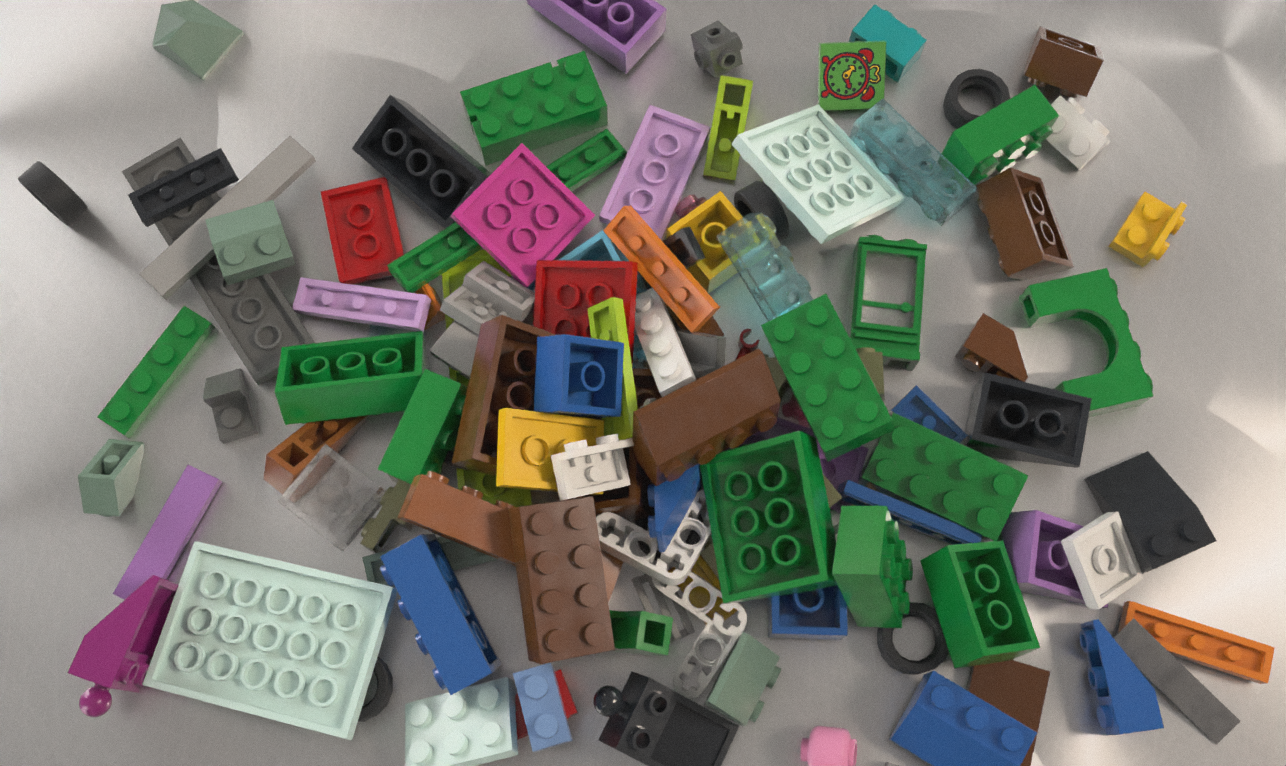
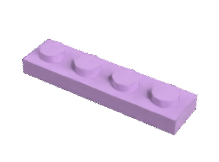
M301 277L292 309L296 313L411 331H424L431 299L423 294Z

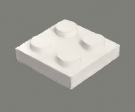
M1118 511L1106 512L1061 541L1087 609L1102 608L1144 579Z

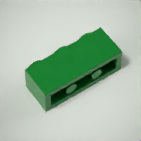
M425 369L378 470L409 484H412L415 476L420 474L427 475L428 471L441 475L445 457L448 451L452 450L456 444L468 387Z

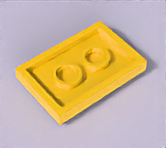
M513 408L500 409L498 417L496 486L558 492L551 455L565 452L564 444L586 440L588 447L597 445L595 438L604 436V420ZM603 491L589 495H600L603 494Z

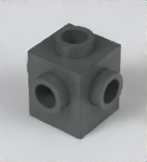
M717 20L690 34L694 48V57L698 66L702 70L706 69L713 77L717 78L720 75L727 74L730 70L743 64L740 52L743 45L740 37L736 32H731L720 21Z

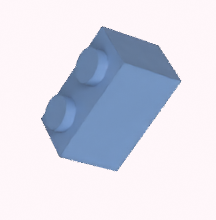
M551 662L513 673L532 751L538 752L572 742L571 731Z

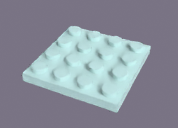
M819 104L738 134L732 143L733 147L741 154V157L751 165L763 179L764 183L778 195L786 207L795 214L808 229L809 233L821 244L897 207L905 198Z

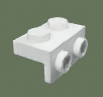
M1059 96L1051 104L1059 117L1052 126V134L1046 140L1081 170L1103 147L1110 143L1106 137L1110 131L1097 119L1090 123L1081 114L1085 109L1074 98L1070 97L1066 101L1063 97Z
M618 434L595 438L597 445L588 447L586 440L564 444L565 452L551 455L560 501L631 485L623 448L634 446L633 439L619 441Z

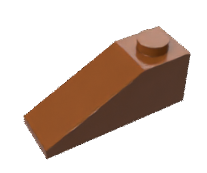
M368 415L306 423L266 454L263 480L286 498L292 500L316 480L367 421Z

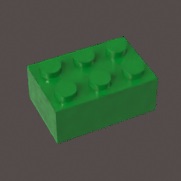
M1033 85L953 131L937 163L959 193L969 187L975 190L977 185L988 180L989 176L997 171L1001 173L1010 167L1012 168L1016 164V160L1023 156L1028 159L1038 153L1043 147L1042 141L1052 134V126L1059 115L1037 86Z
M841 506L832 574L858 627L902 628L903 614L909 613L910 599L909 593L906 592V581L912 580L913 563L911 558L906 557L905 541L899 539L898 522L892 520L887 506Z
M1003 540L947 545L920 560L955 669L1010 661L1040 648Z

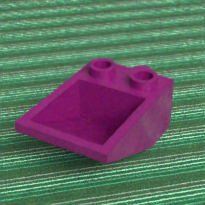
M152 575L84 635L67 672L95 683L93 687L85 690L80 697L79 707L83 714L88 717H100L107 713L112 705L110 689L139 693L141 687H144L142 684L178 584Z

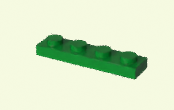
M183 306L97 418L130 439L212 333L215 326L202 316Z

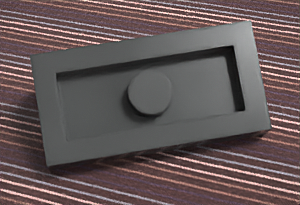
M675 328L695 378H701L725 366L726 337L700 332L691 333L689 330ZM644 359L643 367L650 368L647 359Z

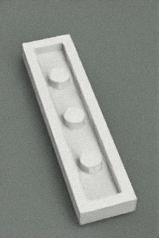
M653 288L636 296L635 329L659 393L664 397L695 381L696 378L663 299Z

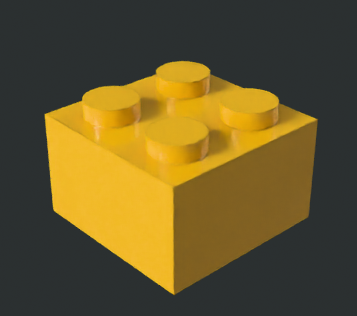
M721 191L667 228L666 238L682 228L691 227L706 258L687 270L708 294L759 258L764 242Z

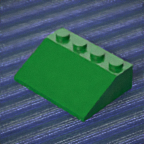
M799 430L720 452L708 463L700 465L723 604L800 593L837 585L832 574L836 538L815 437Z

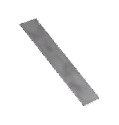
M1134 618L1114 637L1115 641L1136 667L1216 745L1241 722Z

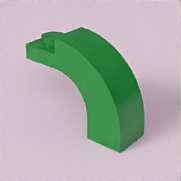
M609 610L615 650L611 651L668 656L673 617L641 610Z

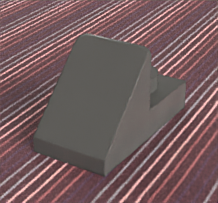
M238 368L206 378L203 400L212 408L219 440L225 444L258 434L242 369Z

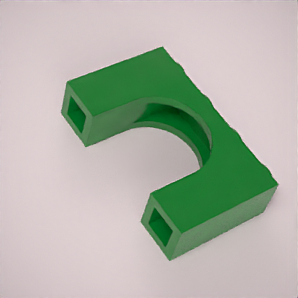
M1107 268L1032 284L1019 296L1029 328L1072 320L1088 325L1101 337L1106 349V363L1102 372L1063 381L1054 388L1055 390L1091 398L1089 417L1141 406L1153 397L1152 380L1144 371L1140 360V347L1136 341H1133L1129 330L1128 314L1121 308L1117 297V284L1114 279L1110 278Z

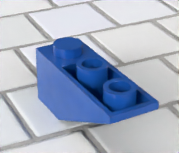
M700 464L689 468L674 481L667 480L658 486L654 484L648 485L649 507L655 506V515L648 516L650 538H657L659 552L666 551L701 488Z
M1099 619L1080 624L1082 629L1079 633L1080 645L1083 651L1087 653L1090 663L1088 680L1092 689L1096 690L1099 702L1096 709L1097 718L1100 726L1105 728L1106 736L1164 728L1155 689Z

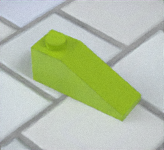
M720 76L703 175L736 180L740 153L733 147L732 143L738 134L745 131L753 87L752 80Z

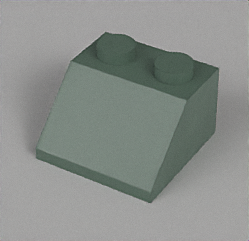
M273 200L205 219L223 278L228 285L296 265Z
M742 632L703 705L742 727L746 726L748 720L755 723L765 702L759 700L765 686L772 689L781 672V668L776 666L780 657L751 635Z

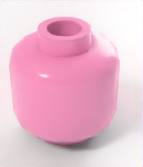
M816 726L810 732L809 738H802L801 761L808 762V766H856L857 740L851 739L849 731L845 728Z

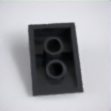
M985 372L975 385L966 428L968 436L964 439L963 445L994 458L1078 468L1081 462L1092 399Z
M1149 451L1084 479L1103 514L1118 511L1142 574L1217 541L1199 508Z

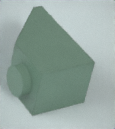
M108 439L78 475L83 513L99 514L104 517L120 516L135 495L145 448L144 442Z

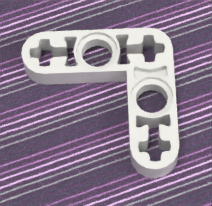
M704 490L697 493L666 551L661 552L660 559H657L656 565L651 563L655 559L657 550H659L657 538H650L648 531L611 512L602 513L596 517L601 550L666 585L675 586L683 583L711 536L708 512L704 517L703 523L697 520L701 507L706 504ZM609 525L613 526L614 534L610 533L607 537L601 535V528L606 529ZM685 529L695 530L700 536V541L694 545L686 544L681 540L680 533ZM624 533L629 534L625 539L624 547H620V538L623 539ZM635 541H643L649 545L651 552L647 556L638 557L631 552L630 545ZM673 560L679 562L678 569H675L673 573L666 571L667 564H671Z
M673 560L671 564H667L666 570H669L671 567L678 569L679 562ZM690 571L688 576L693 579V582L685 588L683 597L680 598L675 594L680 587L677 585L664 586L660 581L652 577L654 586L660 592L707 623L673 677V686L676 692L687 698L698 697L705 690L744 630L747 623L746 610L738 602L722 603L719 607L727 612H730L733 608L739 611L737 618L741 623L738 626L731 624L727 628L723 625L724 617L715 612L713 619L706 615L714 607L717 596L722 598L721 590ZM697 586L706 588L710 593V602L703 608L693 606L689 600L691 590ZM706 639L717 640L721 646V654L714 660H708L700 653V645ZM694 656L700 664L710 667L711 671L707 674L702 668L696 678L700 686L698 688L691 686L689 690H686L682 687L684 680L680 675L682 673L689 675L696 664L689 662V660Z

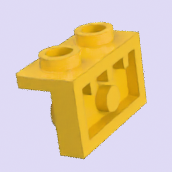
M1144 192L1108 247L1141 267L1147 265L1153 258L1158 261L1170 245L1165 241L1168 235H1175L1183 225L1186 218L1181 215L1187 204L1181 201L1175 208H1172L1151 194Z

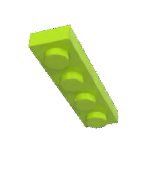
M611 297L588 308L591 338L624 343L621 417L602 418L604 420V436L618 434L620 441L632 438L633 412L638 410L623 299Z

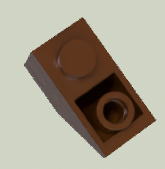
M983 313L972 327L955 357L960 359L963 366L971 371L983 374L986 372L1025 382L1028 375L1014 331Z

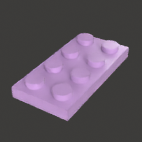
M649 105L600 212L599 221L609 224L623 206L631 205L663 241L667 228H669L710 134V127Z

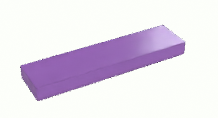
M187 465L114 590V595L125 600L152 575L167 580L222 484L221 480Z

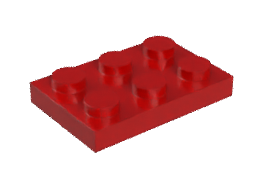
M385 177L320 191L339 283L354 285L392 276L387 265L405 253L388 180Z

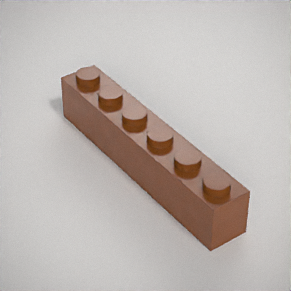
M428 471L427 475L420 474L414 477L397 517L398 519L516 567L508 508H514L515 506L496 500L495 505L482 500L484 495L482 492L467 486H462L461 490L447 485L449 482L447 477L432 471ZM601 550L609 602L624 562Z

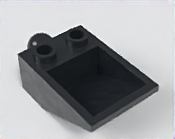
M631 671L622 692L614 686L606 685L599 688L593 698L596 711L602 716L609 717L598 741L647 766H721L739 728L738 725L656 680Z

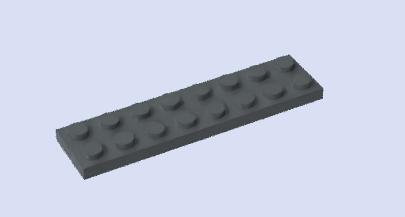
M180 137L123 170L122 173L132 189L136 191L196 160ZM215 192L154 224L168 246H170L221 198ZM214 255L190 278L258 385L263 384L278 374L282 347L315 343L270 273L228 285L223 278L216 255Z

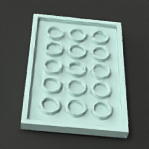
M194 541L142 685L352 740L398 591L396 588Z

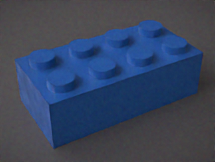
M421 534L380 556L384 564L380 567L381 573L390 587L395 585L401 597L398 600L400 611L407 621L412 619L419 632L415 635L416 642L424 655L430 654L436 666L433 669V675L442 690L447 688L450 695H453L493 673L502 665L435 534Z

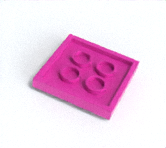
M521 143L450 217L520 284L528 287L536 279L537 260H554L593 219L595 214Z

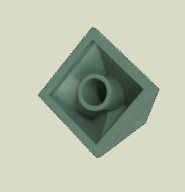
M181 1L161 5L152 47L204 81L242 38L244 33L196 1Z

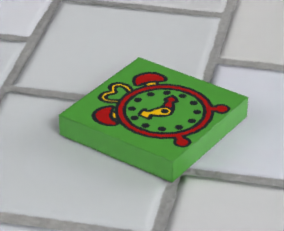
M886 41L819 43L818 104L823 110L884 108Z

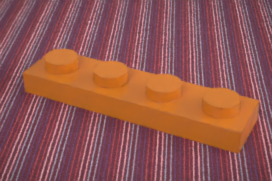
M631 205L623 206L603 231L629 261L638 263V272L691 333L699 331L720 306Z
M1133 601L1124 602L1118 633L1134 618L1173 656L1259 684H1267L1269 682L1275 647Z

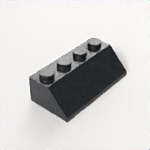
M389 95L352 147L358 155L444 229L455 223L450 217L452 213L492 174L409 103L392 95Z

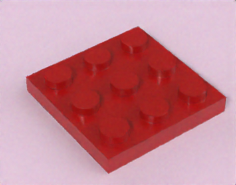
M537 260L533 326L555 335L567 334L591 338L588 308L611 297L623 299L633 368L638 263L633 261Z

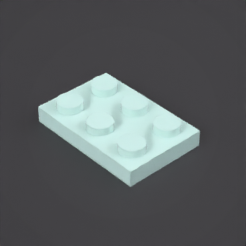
M509 677L466 687L453 695L447 692L405 704V766H476L518 755L514 682Z

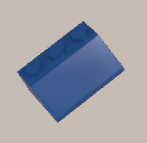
M933 670L922 677L889 740L931 766H1021L1037 732Z

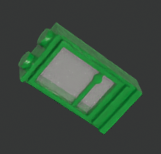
M879 235L859 236L853 252L847 333L855 349L874 348L875 352H882L883 366H886L890 359L906 361V370L913 371L920 361L919 349L927 244H919L912 239L885 240Z

